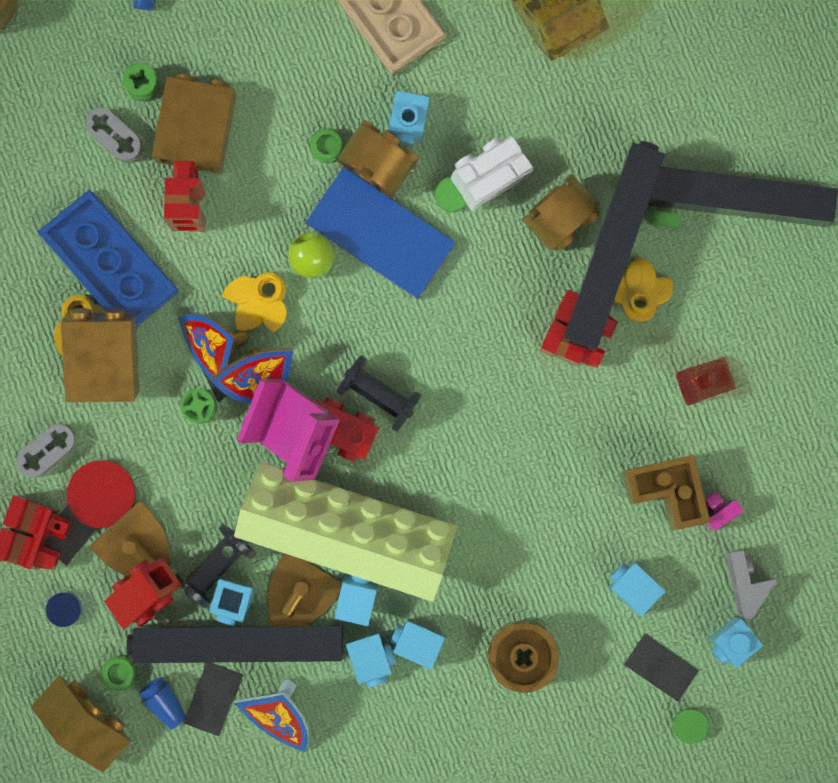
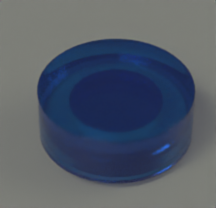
M62 592L55 594L46 605L47 618L58 627H68L75 624L82 614V604L78 597L72 593Z

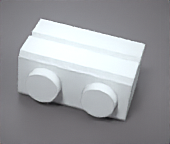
M510 136L504 141L497 137L483 147L484 153L475 158L472 154H469L455 163L457 169L451 175V180L462 194L470 210L477 209L528 178L532 173V165L522 153L521 148L513 137Z

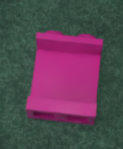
M284 379L260 380L254 392V398L248 413L242 422V428L237 441L240 443L260 442L284 460L287 466L283 475L290 481L315 480L340 419Z

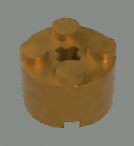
M362 120L341 151L337 161L344 168L368 182L372 187L387 197L392 198L419 160V157L405 147L400 149L398 145L401 141L388 131L383 130L380 135L378 134L380 132L379 129L368 121Z
M573 174L564 179L568 185L564 182L560 187L555 186L529 211L533 215L532 218L530 215L522 218V222L548 250L553 248L556 251L559 249L563 250L576 238V235L573 233L579 226L581 228L589 226L601 214L597 209L600 204Z
M521 620L504 625L492 637L487 652L489 667L495 678L505 688L515 692L538 691L549 684L557 672L559 662L557 644L544 628L533 622ZM519 648L523 651H526L528 648L531 650L528 654V657L531 659L528 664L522 661L518 664L514 662L518 658L515 652Z

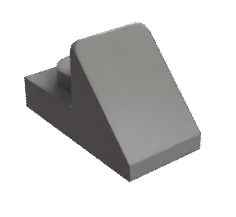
M744 550L725 552L738 617L743 621L752 620L778 579L768 578L751 582L750 576L754 575V568L750 555L745 556Z

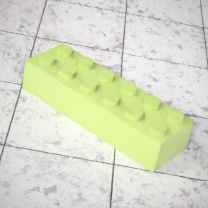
M260 462L240 509L234 537L432 602L434 601L457 529L456 525L318 480L292 482L283 475L284 469Z

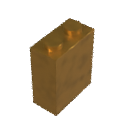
M177 74L176 78L167 77L152 158L156 163L172 166L174 161H194L196 169L200 171L222 174L237 98L234 88H229V83L219 80H210L209 84L196 82L197 78L186 74Z
M87 308L70 310V313H66L61 321L66 402H135L139 393L135 313H126V309L123 308L106 309L105 313H91V309Z

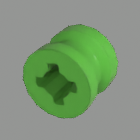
M138 62L131 64L123 73V85L133 99L145 102L157 95L160 83L151 66Z
M192 389L182 397L180 403L181 412L189 421L196 424H205L215 416L217 402L206 390Z

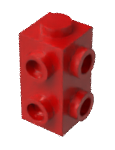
M328 397L325 398L324 402L316 399V403L340 419L330 442V445L339 448L337 455L356 463L358 457L365 460L379 431V428L373 425L375 419L358 411L355 416L349 415L342 411L344 408L343 404Z
M163 557L151 564L147 560L140 562L129 571L132 575L131 577L126 576L112 586L114 593L104 602L123 630L134 623L138 627L143 626L156 616L153 610L158 612L174 601L171 595L182 585Z

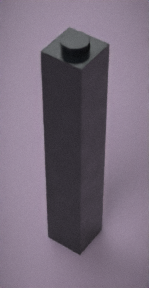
M639 141V144L632 142L629 147L561 340L565 343L591 352H595L598 348L666 154L658 151L659 147L653 143Z
M661 166L648 205L828 227L835 221L838 188Z
M343 625L137 626L133 628V634L127 635V655H133V663L342 661Z

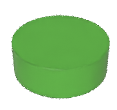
M331 128L318 130L313 134L310 141L311 153L321 163L329 164L337 161L344 148L342 136Z
M451 177L439 182L434 195L438 207L450 213L461 210L466 205V201L451 180Z
M648 211L647 223L652 226L678 229L681 226L682 215L661 211Z
M115 656L105 662L101 670V677L109 689L122 691L132 686L135 682L137 667L130 658Z
M686 708L675 715L672 722L673 732L682 742L695 744L702 741L707 735L708 721L700 711Z

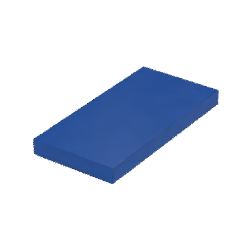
M344 167L305 222L313 230L325 235L331 242L417 300L456 243Z
M90 189L37 231L41 239L104 310L123 308L126 309V313H135L136 328L179 293L176 286Z

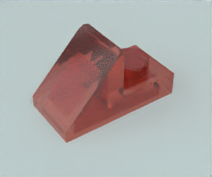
M725 357L677 372L676 375L686 405H692L736 389Z

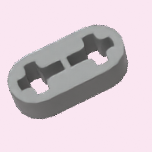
M96 108L88 113L85 121L86 129L107 151L123 163H132L139 159L143 150L142 142L129 127L106 108ZM108 117L109 119L106 123L113 132L108 135L103 129H99L97 132L94 131L97 127L94 122L95 119L100 118L104 120ZM120 136L125 142H129L131 139L134 140L131 144L134 151L132 153L125 151L120 154L119 152L122 148L115 139Z
M61 424L49 427L18 454L17 467L19 471L29 477H40L46 474L74 450L77 443L75 432L70 427ZM55 432L59 434L67 433L68 437L65 439L67 446L65 448L56 446L51 451L48 449L56 440L53 436ZM44 451L46 455L38 461L40 465L39 470L35 468L27 469L26 465L29 463L27 456L29 454L38 456Z

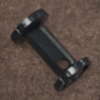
M360 355L352 367L345 372V378L336 393L343 396L350 388L395 417L392 429L398 432L407 418L413 416V409L422 394L416 391L409 399L363 370L367 358Z
M224 523L218 528L224 538L187 577L179 572L175 574L185 594L193 598L204 608H207L211 603L205 593L242 554L250 559L256 555L255 551L244 540L234 537L235 532ZM226 546L233 548V554L230 557L222 555V549Z

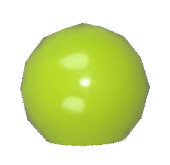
M317 231L305 233L290 243L288 250L289 265L298 275L312 279L327 274L332 267L335 259L334 246L325 235Z

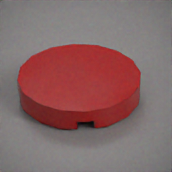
M92 461L81 466L72 475L67 487V503L72 514L82 524L93 528H110L134 507L136 486L131 475L122 466L110 461Z

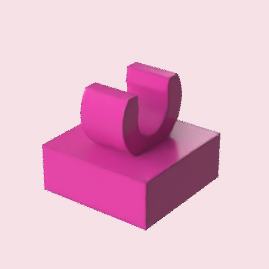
M712 492L705 497L706 507L711 512L709 514L710 523H706L710 531H716L743 512V509L736 500L724 503L717 492Z

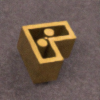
M694 455L622 471L629 504L663 498L670 530H680L710 523Z
M58 676L32 704L31 708L58 746L99 771L104 772L131 742L123 731L126 726L113 713H109L108 716L103 714L102 708L93 700L87 698L89 691L77 680H73L70 683L61 676Z

